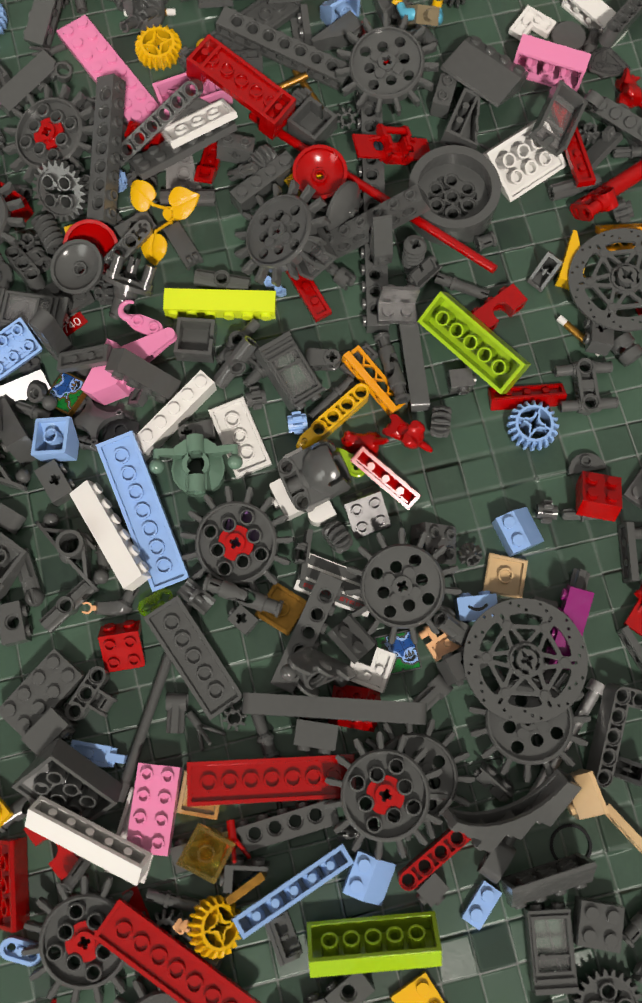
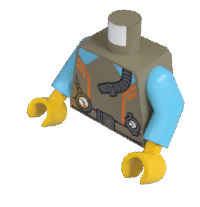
M392 0V3L396 5L401 20L404 15L408 16L407 27H416V25L421 24L431 30L443 22V0H433L432 6L421 4L405 6L403 0Z

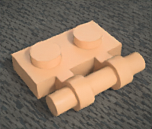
M428 625L424 626L423 630L418 633L421 640L427 636L431 639V642L425 646L435 662L441 660L442 656L461 647L450 641L445 633L437 637Z

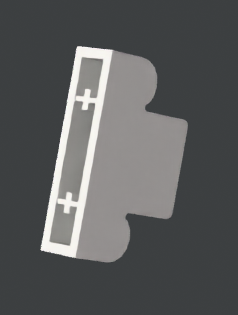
M300 447L286 454L283 458H289L303 449ZM291 463L288 464L286 467L287 472L291 471L292 469ZM281 478L269 484L270 491L275 499L273 505L276 510L280 509L282 515H288L289 519L287 521L306 513L294 507ZM307 498L302 501V507L304 508L308 504ZM330 501L315 507L312 512H308V520L313 526H322L337 517Z

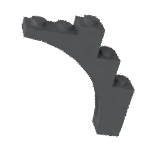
M557 768L535 790L506 806L479 812L447 808L443 815L448 822L447 826L453 832H461L472 839V845L479 851L484 850L492 853L506 835L510 838L513 836L522 840L535 823H543L551 827L582 788L570 774Z

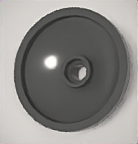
M347 181L343 183L333 195L326 212V217L330 220V224L325 226L327 232L359 215L361 192L356 182Z
M74 239L68 241L57 249L50 265L52 280L65 293L71 295L86 293L96 286L102 276L104 268L103 257L99 249L87 240Z

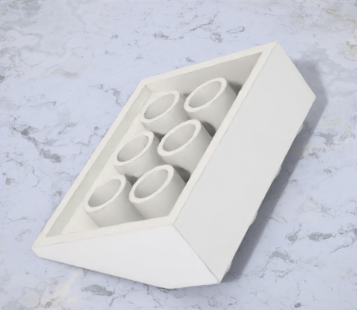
M536 120L482 153L495 166L501 181V192L509 202L514 201L567 166L562 153L556 157L528 136ZM545 122L543 127L552 133L548 123Z

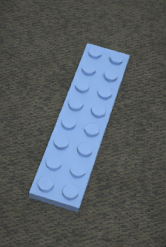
M134 431L126 432L96 444L132 541L140 552V558L149 567L148 571L151 578L148 579L152 592L190 578Z

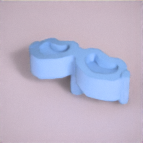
M266 277L264 284L267 289H274L277 297L287 295L286 288H282L281 285L276 287L271 283V277Z

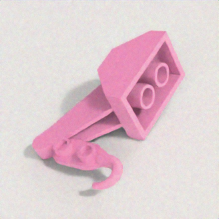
M125 300L118 307L119 317L126 321L133 330L147 336L123 346L110 339H107L105 344H109L112 348H125L150 363L177 340V334L170 327L164 329L159 321L142 314L125 313L124 307L127 304H134L133 300ZM106 365L92 368L81 388L95 402L104 406L128 397L131 391L135 389L127 386L126 381L111 377L112 374L105 370Z

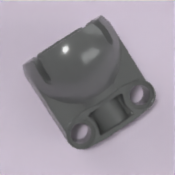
M330 439L320 440L289 458L281 459L278 463V471L282 483L294 507L299 511L312 512L315 507L349 491L353 487L348 467L341 454L334 452L336 447ZM291 463L292 469L291 471L287 472L286 467L288 464ZM307 498L308 504L303 508L302 501Z

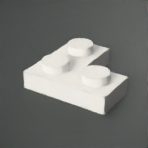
M527 5L510 27L508 34L520 41L523 34L528 35L532 30L547 38L557 22Z
M377 647L371 666L359 661L353 664L351 661L350 667L355 671L356 676L350 681L385 693L397 654Z

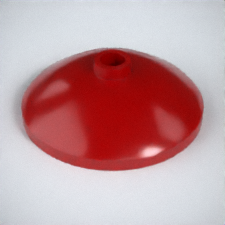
M322 144L312 145L302 150L296 157L292 169L293 180L300 185L299 191L301 193L308 184L316 190L311 198L314 200L319 197L323 200L332 198L338 188L346 182L348 174L346 161L340 152L333 147ZM322 175L323 178L317 179V176Z
M85 219L73 224L66 232L63 244L74 239L87 240L96 245L103 258L119 242L116 234L108 225L94 219ZM104 264L103 273L110 268L109 264Z

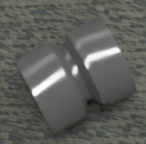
M626 332L615 339L614 346L611 349L614 355H619L618 360L624 367L629 366L642 356V347L634 343L635 339L630 332Z

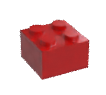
M582 471L576 484V515L615 522L622 509L621 477Z

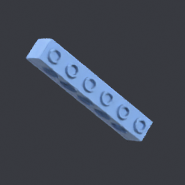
M340 844L233 917L232 920L243 940L352 865L354 862L344 845Z

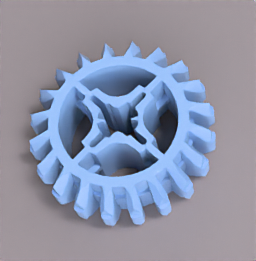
M535 400L531 404L525 401L523 405L518 404L517 409L514 408L511 411L512 415L508 416L510 422L506 424V427L510 428L507 433L513 434L511 441L517 440L516 446L522 444L523 450H526L529 446L530 451H534L535 447L540 451L542 446L547 448L549 443H553L554 437L558 435L556 430L559 428V425L556 424L558 417H552L555 411H548L549 405L544 408L542 407V402L536 405ZM528 413L534 414V415H533L532 417H530V418H529V417H524V418H523V417H520V416H522V415H524V414H528ZM534 421V423H533V424H534V429L531 431V429H532V427H531L532 424H531V423ZM520 428H522L525 431V435L522 433ZM533 434L545 435L537 439L532 438Z

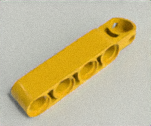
M359 383L350 389L311 424V427L299 437L296 448L301 447L304 450L330 436L368 402L369 387L366 384ZM363 392L365 393V396L358 397L356 393ZM350 404L352 407L350 409H344L342 405ZM330 416H336L338 420L335 422H331L328 420V418ZM316 428H322L324 432L322 434H316L314 430Z

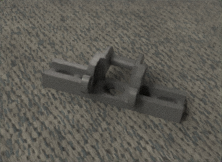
M313 529L305 530L303 543H297L296 547H294L296 556L292 559V562L299 564L297 580H306ZM300 551H304L303 560L299 559Z

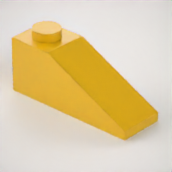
M573 230L569 237L562 260L564 263L559 270L555 286L569 290V268L573 257L581 247L577 230Z

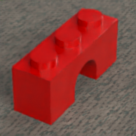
M513 283L509 287L504 286L501 288L498 295L494 298L492 296L489 297L482 307L474 308L471 313L493 331L499 322L494 315V311H504L511 317L524 308L528 299Z
M26 827L23 829L35 846L47 840V838ZM56 844L58 848L57 855L48 864L62 881L80 856Z

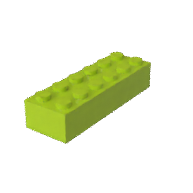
M440 291L417 321L500 395L507 394L531 365L448 292Z
M435 911L307 922L310 978L442 966V948Z

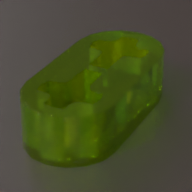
M161 589L139 603V613L143 616L149 614L147 611L143 612L146 603L149 605L156 604L150 608L151 612L165 604L166 602L164 601L157 602L163 598V593L166 595L170 594L168 601L174 598V594L168 589Z

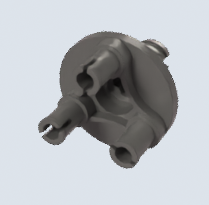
M120 0L123 1L124 9L128 16L126 20L121 21L119 24L121 31L123 30L124 33H127L137 28L146 31V27L152 28L153 24L155 27H158L160 24L162 25L165 17L164 5L169 0Z
M113 253L110 268L102 274L101 278L113 285L114 298L109 316L118 320L120 318L118 307L121 302L129 299L135 301L139 294L144 296L153 295L154 291L152 289L154 285H152L157 268L146 264L142 279L138 280L136 274L141 259L136 257L135 264H133L135 256L130 255L126 271H123V274H121L125 257ZM127 304L124 307L125 313H129L131 304Z

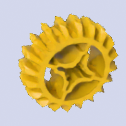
M153 24L152 28L146 27V31L141 30V35H137L135 51L138 60L144 67L148 66L150 70L155 68L156 71L162 68L164 71L166 67L171 69V64L176 65L180 57L178 53L182 49V43L178 33H175L173 28L169 29L167 25L163 28L161 24L155 27Z
M216 895L208 896L207 899L200 900V905L194 906L196 913L189 915L192 918V922L187 924L191 927V931L187 935L193 937L189 943L195 945L194 951L200 953L202 957H209V959L223 958L225 954L231 953V948L237 947L235 941L242 938L238 935L239 931L232 920L233 917L241 912L239 909H235L236 903L228 905L225 897ZM205 934L208 935L209 940L211 941L212 945L208 942V940H207Z

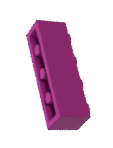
M567 584V587L563 588L560 599L563 601L561 608L558 607V609L571 619L581 636H583L595 593ZM552 627L550 634L563 656H570V650L564 636L556 627ZM551 644L550 647H546L544 653L556 655ZM546 658V662L549 665L557 664V660Z

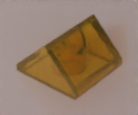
M197 823L176 864L215 885L236 843L217 829Z

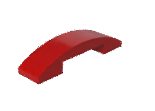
M218 141L204 148L200 165H197L195 172V182L208 184L214 182L221 162L220 159H217Z

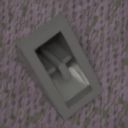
M548 251L527 282L539 292H542L558 274L564 262Z
M618 756L614 777L642 787V764Z

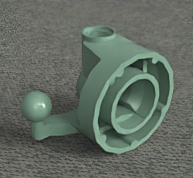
M193 433L186 435V439L174 448L153 449V460L149 463V470L154 474L161 473L164 470V463L160 460V457L172 458L171 472L175 484L185 494L201 498L206 494H213L221 487L225 480L226 468L222 455L231 453L227 463L231 469L235 470L242 466L243 460L238 455V444L217 446L215 443L204 438L203 434ZM203 459V474H191L188 469L189 464L193 460Z

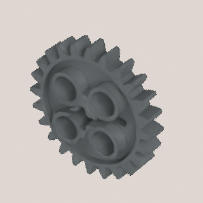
M60 159L50 160L43 163L42 167L37 168L38 173H34L37 179L32 181L36 187L32 188V190L37 192L34 198H39L40 200L37 205H43L42 212L47 210V214L53 215L54 220L60 219L61 222L65 220L67 222L84 213L83 209L87 208L84 203L88 202V198L85 195L89 191L84 190V187L88 186V184L82 183L85 177L78 176L80 170L74 171L73 164L68 165L67 161L61 162ZM47 189H49V190L58 189V191H53V192H51V191H47ZM73 190L74 193H73V192H66V193H64L63 191Z
M601 967L600 974L595 969H592V977L585 973L587 981L578 980L582 987L579 988V995L572 997L576 1003H621L625 1000L627 1003H642V1001L638 1000L642 997V994L636 991L638 986L635 983H631L632 979L628 976L624 977V973L620 970L615 973V970L611 967L608 973L604 967ZM610 985V991L607 994H602L603 987Z

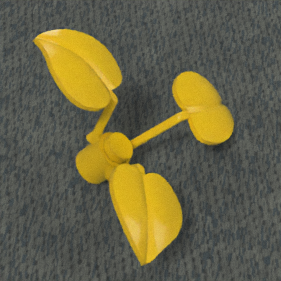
M135 180L130 188V199L133 207L140 212L148 211L150 205L163 209V217L167 220L166 223L155 229L141 246L145 258L152 265L156 266L167 252L165 237L157 233L166 226L172 225L173 221H180L189 217L198 203L200 194L185 187H175L169 194L171 206H162L152 202L156 198V191L149 182Z

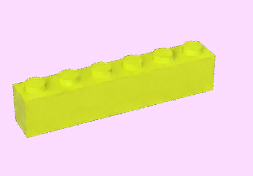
M164 288L163 310L165 316L172 319L177 317H205L206 319L224 318L226 320H233L234 318L251 320L254 318L270 321L271 319H276L277 298L276 291Z

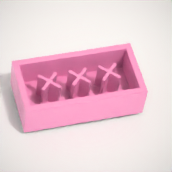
M523 34L513 63L522 65L529 72L526 80L553 87L562 80L577 92L586 72L591 54Z
M187 72L152 84L159 106L185 82L191 80L187 77ZM210 80L203 84L204 90L199 96L200 99L210 104L220 99H224L228 104L233 103L232 97ZM190 84V90L195 94L196 88ZM164 109L165 116L169 118V111Z
M138 763L126 840L151 852L152 855L168 856L171 853L170 848L172 846L183 767Z

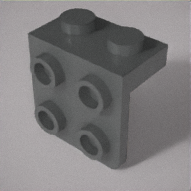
M430 522L411 525V545L416 546L419 536L426 532L427 540L423 545V549L432 555L439 547L445 545L447 547L445 553L439 556L436 561L439 564H456V528L454 526ZM412 555L411 564H421L420 556Z
M237 855L236 863H233L232 859H228L225 869L220 874V886H223V893H232L235 887L236 870L268 871L270 861H265V857L259 856L253 857V860H244V856Z

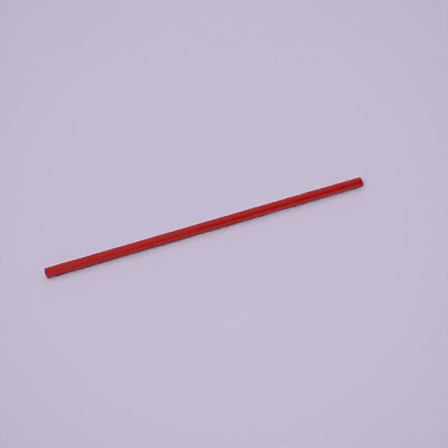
M251 112L249 119L259 125L260 118ZM281 130L276 136L300 152L309 147L284 130ZM348 171L346 181L356 182L361 191L380 203L390 199L389 196ZM418 216L410 220L416 226L493 274L496 271L498 265L422 217Z

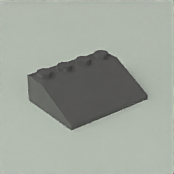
M470 36L465 39L440 68V70L497 108L520 92L529 74L522 65L513 63L508 56L501 55L493 46L486 45L477 36Z
M58 737L36 757L11 787L33 803L42 795L93 822L118 803L123 784Z
M575 853L502 877L500 882L507 904L511 908L521 909L526 907L528 902H543L547 900V896L553 894L561 896L566 894L568 889L587 887V883L593 881L597 865L594 860L580 853Z

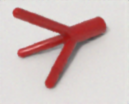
M235 819L226 821L229 840L219 867L220 870L224 869L230 849L232 862H237L236 845L248 859L251 858V855L237 838Z

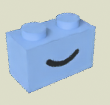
M481 591L475 596H471V593L459 594V597L454 600L456 618L464 623L475 622L486 610L498 604L496 593L490 594V591Z

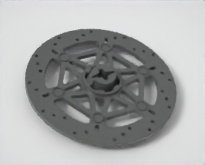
M618 228L597 234L586 241L572 259L568 273V287L571 297L582 314L597 325L615 331L629 332L642 330V315L633 317L616 315L617 310L642 308V299L635 294L638 290L642 294V270L640 269L642 260V230ZM626 242L635 244L633 249L608 251L606 246L615 243ZM596 254L599 257V261L592 276L583 277L586 263L592 255ZM617 255H630L624 263L615 257ZM634 256H638L636 266L629 264ZM607 259H610L617 266L612 268ZM601 264H604L609 273L597 276ZM604 279H608V280H609V284H608V283H596L597 281L604 280ZM599 288L611 289L610 299H607ZM585 289H593L606 304V309L602 310L590 300ZM615 293L622 295L617 303L613 302ZM626 296H630L633 300L637 302L633 304H621L626 298Z
M516 598L492 606L475 621L465 640L463 667L470 689L479 702L489 711L503 719L516 723H540L559 716L576 701L586 681L588 656L579 630L567 615L546 602L529 598ZM515 614H531L541 617L542 621L539 625L512 624L510 616ZM495 623H498L501 628L499 635L488 652L481 651L480 646L484 636ZM553 626L564 636L570 650V656H563L550 634ZM517 629L534 630V633L525 641ZM509 631L515 635L519 643L512 644ZM539 633H542L539 645H534L532 641ZM505 636L509 650L496 652L495 648L502 637ZM546 639L549 640L556 655L542 652ZM507 655V663L493 660V656ZM523 656H528L529 660L527 661V663L523 664L521 662ZM544 657L557 660V664L544 665ZM480 664H488L500 686L497 694H494L485 683L480 671ZM495 665L508 668L504 682H502L497 673ZM563 668L570 669V676L565 687L558 696L553 698L549 692ZM556 669L549 683L546 684L542 670ZM514 674L518 677V680L509 688L508 683L511 675ZM538 675L542 687L541 690L532 681V677ZM525 679L534 691H516V688ZM511 695L535 696L539 698L541 705L537 707H518L509 704L508 700Z

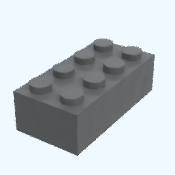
M53 649L0 706V716L23 737L51 707L61 708L78 689L86 674L61 650Z

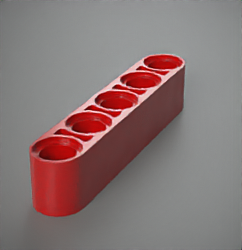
M448 828L398 872L397 878L400 886L407 891L415 889L471 839L460 832L461 839L459 842L453 843L451 835L454 832ZM444 846L445 853L442 856H436V847ZM421 860L429 861V867L426 870L419 869L418 865ZM405 874L413 875V881L410 884L402 882Z

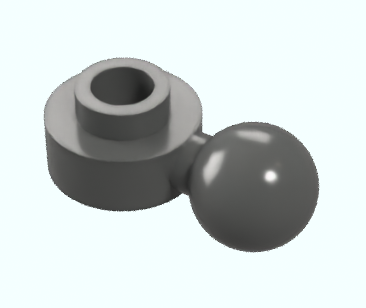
M30 384L27 387L26 395L29 401L33 403L42 402V406L46 410H54L57 407V399L52 395H47L46 389L42 384Z

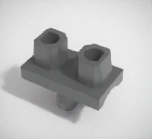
M190 578L176 592L203 616L217 601L209 593L202 591V588Z

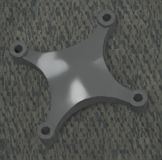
M87 395L85 397L87 400L86 406L73 419L75 428L84 430L91 436L90 444L92 448L97 449L96 444H99L98 435L100 430L110 421L123 419L125 415L122 409H117L116 412L100 410L93 404V399Z

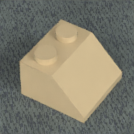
M579 769L568 773L582 788L567 806L570 815H574V818L581 820L608 814V808L593 771Z

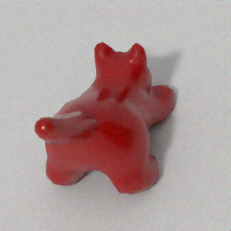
M625 68L621 79H617L615 82L616 89L621 92L616 99V103L626 104L629 109L636 106L642 109V90L636 83L640 77L630 74L629 68Z
M397 414L390 415L391 423H388L386 428L382 430V434L401 441L409 449L420 447L427 452H433L431 446L423 441L425 426L420 421L413 420L411 424H408Z
M346 431L341 438V443L344 445L342 449L355 453L363 444L377 457L379 455V446L389 442L388 438L381 437V435L372 431L366 433Z

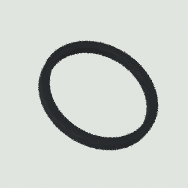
M564 824L553 832L550 838V850L555 860H558V857L554 852L553 841L555 835L566 827H574L584 833L589 845L586 857L590 858L592 841L589 834L582 827L575 824Z

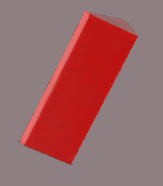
M27 837L0 839V930L15 933L24 929L25 922L30 920Z

